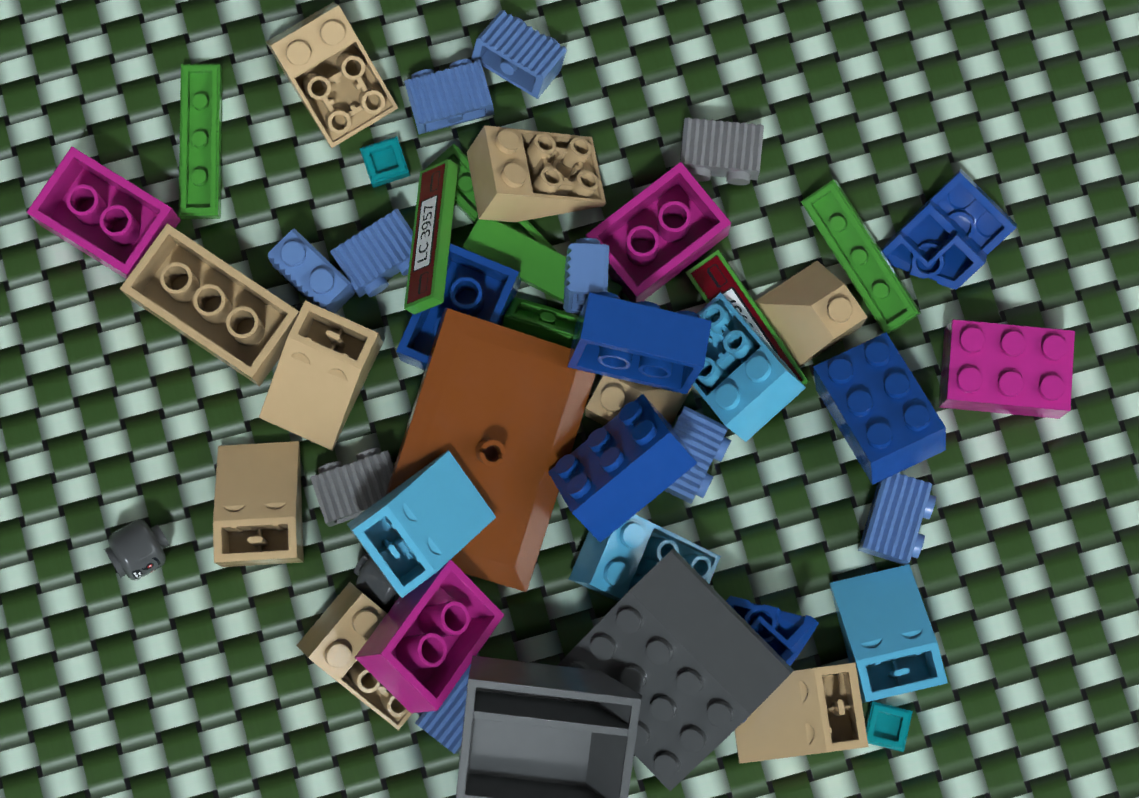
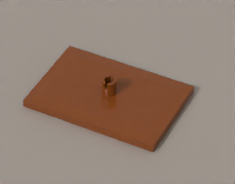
M445 308L385 496L449 450L496 516L490 524L451 560L467 575L527 592L559 492L548 472L555 467L556 463L563 456L570 454L596 374L567 367L571 348Z

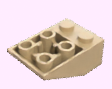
M332 2L266 41L287 79L331 148L398 109L397 104L338 4Z
M484 125L467 151L479 219L520 222L603 207L606 204L592 137Z
M304 301L286 339L259 418L333 451L383 345L379 333Z
M299 441L218 446L213 511L214 563L221 567L304 562Z
M349 582L296 646L307 658L399 731L413 713H410L355 658L387 612Z
M856 662L793 671L747 720L734 730L739 764L869 747Z

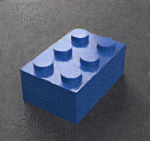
M450 243L444 302L415 315L412 314L396 350L400 361L425 371L445 308L502 326L504 316L521 284L519 271Z
M589 292L576 321L567 367L687 394L704 368L712 321L703 319L699 314L692 311L673 312L661 309L659 305L653 302L640 301L634 303L621 300L619 296L610 292H599L596 294Z
M887 332L813 366L816 391L872 485L946 450V427Z
M642 394L635 401L627 403L620 410L619 414L602 428L594 430L588 439L572 453L563 456L548 473L571 513L601 543L695 466L697 461L670 423L647 397Z

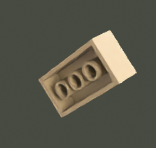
M168 223L120 287V290L130 300L259 387L280 359L286 339L299 314L298 310Z

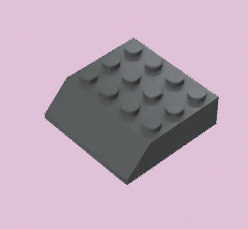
M674 548L635 584L557 665L599 670L642 695L634 755L669 791L675 788L740 726L794 671Z
M472 656L467 685L456 798H628L642 695L599 670Z

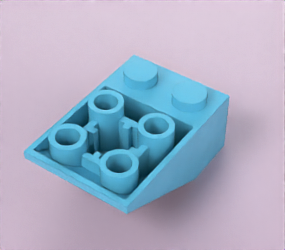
M720 292L697 313L701 318L711 320L712 323L704 368L693 383V386L723 424L747 442L806 387L751 324Z
M447 450L347 523V526L396 593L403 598L438 572L490 524L496 516L453 455Z
M635 514L601 543L588 532L569 580L619 602L673 548L708 584H710L721 556Z
M909 564L829 583L849 663L856 662L862 703L948 683L939 646Z

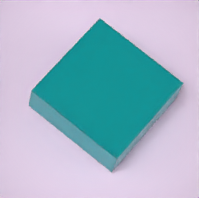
M397 136L360 148L373 188L410 176Z
M871 701L865 724L868 744L904 752L913 711Z

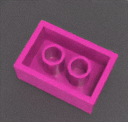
M74 147L69 149L26 212L40 226L125 279L131 274L165 225L168 223L176 229L181 221L170 206Z
M680 162L587 233L586 238L597 239L600 241V244L609 245L608 274L614 282L623 286L622 292L631 302L637 303L647 299L727 237L731 222L682 162Z
M952 319L944 329L939 408L1060 419L1071 410L1075 331Z
M449 560L438 572L403 598H398L355 658L410 713L438 711L471 664L472 656L478 654L504 617V614L452 560Z

